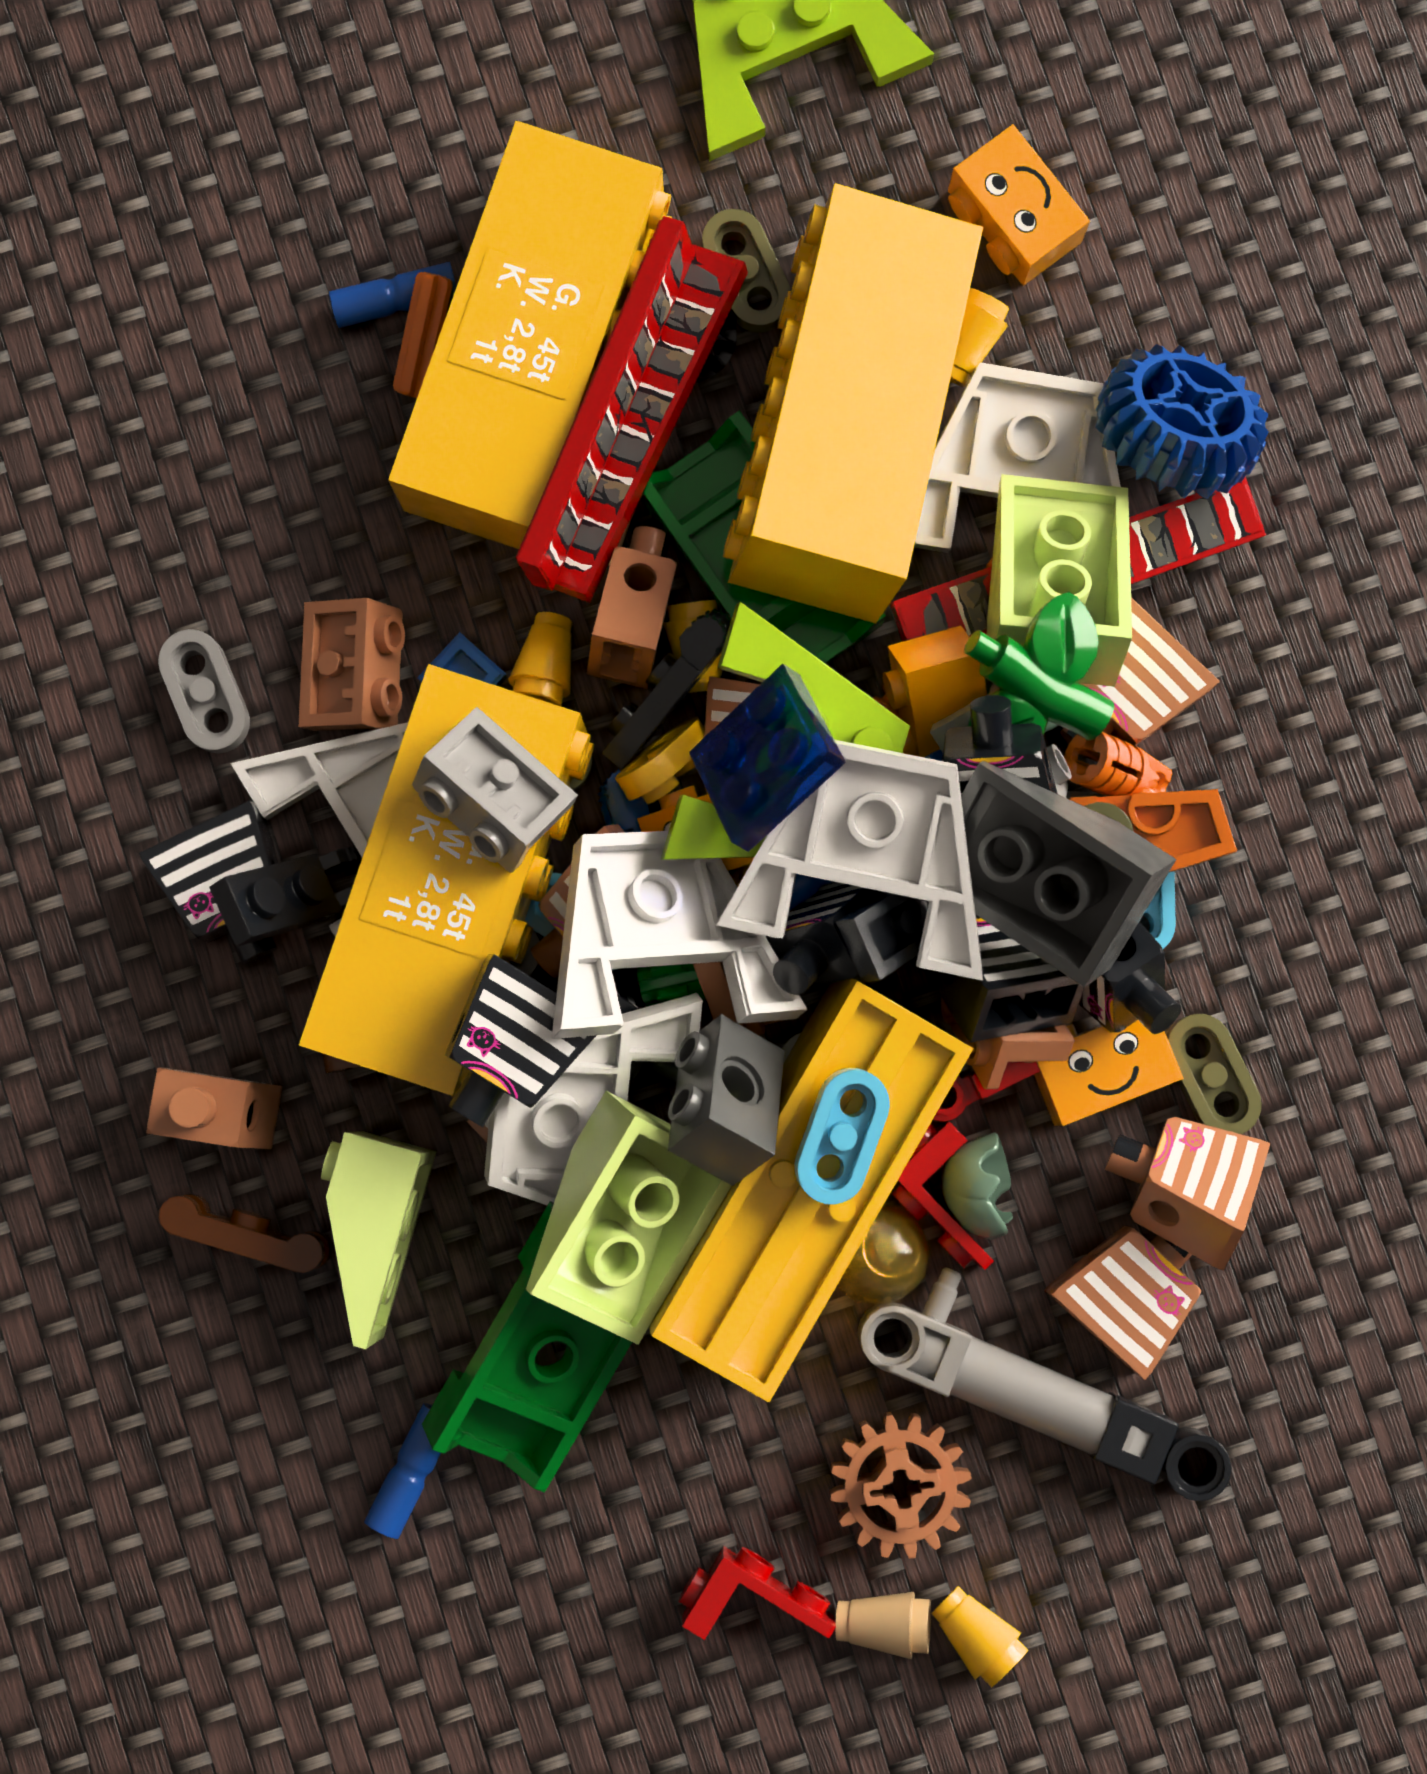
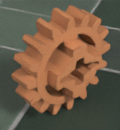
M891 1412L884 1413V1428L875 1431L866 1420L862 1421L859 1424L864 1439L857 1444L853 1440L843 1438L840 1443L843 1450L849 1456L848 1462H831L830 1466L832 1474L844 1479L843 1485H838L829 1490L831 1501L848 1503V1507L843 1509L837 1516L839 1523L842 1527L858 1522L860 1527L855 1537L857 1544L863 1547L873 1537L878 1538L879 1551L882 1557L888 1558L894 1544L897 1543L903 1545L909 1559L916 1558V1542L925 1539L933 1549H939L941 1544L936 1531L941 1526L957 1532L960 1528L959 1523L951 1514L953 1507H970L971 1500L967 1495L957 1490V1485L971 1480V1472L968 1468L953 1467L952 1465L963 1453L957 1443H953L942 1448L939 1444L945 1433L944 1428L937 1423L926 1434L921 1432V1418L916 1413H911L905 1427L897 1425ZM906 1442L925 1448L936 1458L939 1464L933 1465L929 1463L920 1465L908 1455ZM881 1446L883 1457L873 1471L860 1474V1477H857L864 1460ZM899 1469L905 1471L909 1480H917V1484L907 1486V1497L903 1499H895L891 1489H883V1485H889L893 1482V1471ZM941 1495L933 1512L923 1521L919 1522L918 1512L928 1498ZM866 1504L867 1507L881 1506L892 1515L894 1527L877 1522L865 1512L861 1505Z

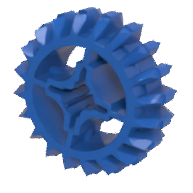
M1155 344L1150 352L1135 349L1130 358L1121 359L1117 367L1112 369L1097 399L1099 401L1096 407L1098 419L1095 428L1104 434L1102 447L1117 452L1116 465L1131 466L1136 470V480L1146 477L1156 482L1159 492L1168 486L1175 488L1182 498H1185L1194 490L1201 497L1208 499L1215 490L1228 493L1233 485L1242 483L1245 476L1252 472L1265 447V439L1269 433L1265 428L1268 413L1258 407L1260 395L1244 389L1246 378L1229 374L1226 371V363L1216 365L1206 359L1204 352L1198 356L1189 355L1180 345L1170 353L1163 346Z

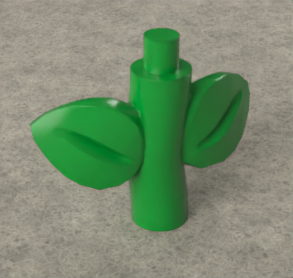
M1070 592L1054 597L1037 612L1029 625L1024 646L1006 634L999 636L995 640L980 630L975 631L965 645L964 653L981 663L980 674L1000 688L990 695L1004 696L1011 701L1012 724H1037L1041 726L1044 735L1049 721L1076 733L1086 740H1093L1103 732L1113 715L1114 702L1111 699L1076 683L1085 676L1097 657L1099 641L1097 629L1089 611L1080 599ZM971 716L966 727L971 726Z

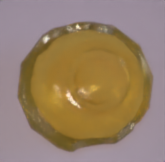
M884 1204L836 1287L855 1302L866 1304L892 1303L910 1294L926 1276L931 1246L921 1223L902 1207Z

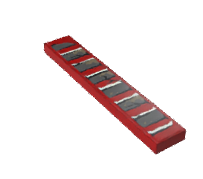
M666 216L659 220L515 557L534 586L550 591L554 589L693 260L695 252L684 221Z
M692 244L695 255L554 586V590L588 603L591 602L612 558L614 548L619 544L748 274L745 261Z
M1246 476L1242 483L1233 485L1228 493L1215 490L1208 499L1195 493L1129 517L1131 584L1266 536ZM992 566L891 602L889 605L902 641L960 625L969 637L977 630L987 634Z

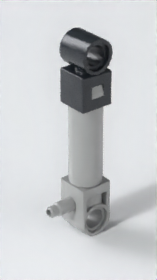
M947 1267L942 1269L938 1281L933 1284L922 1312L902 1303L886 1301L877 1303L866 1310L859 1321L857 1332L859 1345L869 1361L881 1370L945 1397L949 1395L1044 1434L1088 1453L1094 1460L1148 1483L1155 1484L1160 1475L1168 1486L1186 1499L1194 1501L1213 1499L1223 1492L1230 1481L1232 1467L1229 1454L1221 1443L1200 1429L1187 1426L1178 1428L1179 1424L1167 1415L1112 1392H1103L975 1338L967 1331L946 1323L958 1294L957 1287L962 1278L961 1273ZM899 1319L906 1323L909 1336L907 1343L898 1352L886 1353L880 1351L875 1347L873 1339L876 1328L884 1320ZM1190 1448H1203L1207 1456V1464L1203 1473L1194 1479L1181 1478L1178 1463L1182 1454Z

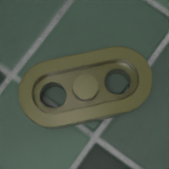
M727 209L718 212L710 218L704 228L702 247L745 261L748 274L731 307L730 314L736 319V323L748 331L756 333L771 331L778 327L787 291H791L787 278L760 222L752 214L741 209ZM729 240H737L744 245L745 249L738 255H729L723 251L722 246ZM761 294L766 296L771 304L768 308L758 311L749 306L748 300L754 295Z
M1193 1014L1178 1019L1168 1029L1166 1036L1184 1078L1177 1082L1198 1123L1238 1134L1247 1132L1259 1119L1262 1107L1261 1096L1228 1029L1221 1021L1207 1014ZM1193 1034L1200 1036L1206 1045L1205 1053L1199 1059L1190 1057L1185 1049L1186 1040ZM1221 1092L1230 1094L1234 1100V1109L1226 1117L1219 1115L1214 1108V1100Z

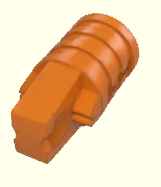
M1104 732L1093 740H1086L1076 735L1069 743L1064 755L1072 775L1070 781L1104 796L1166 792L1172 776V770L1143 749ZM1078 755L1090 758L1096 761L1097 764L1090 765L1088 763L1078 760Z

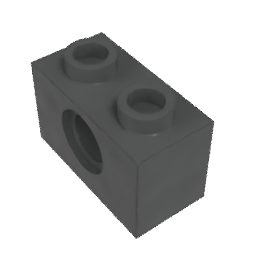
M722 1014L700 1032L694 1031L690 1033L681 1043L675 1057L678 1074L675 1095L668 1110V1117L671 1120L668 1151L732 1186L772 1158L776 1150L785 1050Z

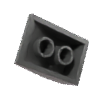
M986 761L980 762L961 794L975 913L1085 988L1112 968L1177 859L1118 821Z

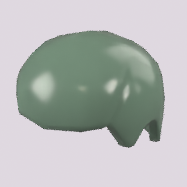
M994 1132L963 1144L944 1163L941 1174L944 1202L951 1217L963 1229L976 1237L990 1240L1006 1235L1008 1229L1005 1224L1013 1219L1011 1212H1002L997 1209L995 1204L997 1199L1010 1189L1011 1177L1001 1140L998 1134Z

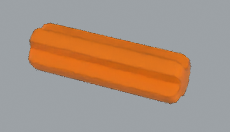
M419 272L415 278L393 382L394 390L405 396L418 397L446 318L453 285L450 279L442 275Z

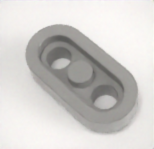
M182 630L170 636L160 650L158 664L187 737L195 745L210 753H226L237 748L248 734L250 716L223 649L211 636L199 630ZM194 655L204 656L205 667L202 672L197 675H188L185 669L188 659ZM217 712L227 713L229 723L226 729L219 733L211 732L209 729L211 716Z

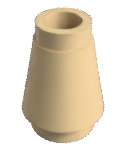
M914 1592L852 1599L851 1601H838L835 1628L836 1641L849 1642L850 1644L911 1660L913 1653L928 1654L931 1634L930 1599H916Z

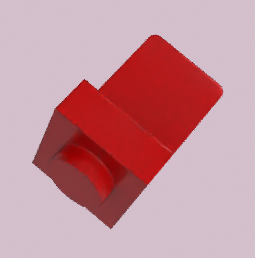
M950 1121L942 1122L937 1128L930 1123L897 1181L900 1186L892 1195L918 1222L928 1214L943 1229L945 1233L937 1239V1242L959 1265L965 1268L973 1260L980 1268L986 1270L994 1260L922 1187L968 1141Z
M723 1546L708 1572L700 1567L694 1571L678 1602L686 1606L683 1612L682 1627L703 1640L708 1636L739 1583L827 1638H830L836 1628L834 1616L826 1611L831 1604L827 1598L799 1581L791 1589L771 1576L775 1567L770 1562L745 1547H741L738 1554H735Z

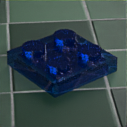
M785 664L780 665L689 752L730 841L748 852L846 763L800 674Z

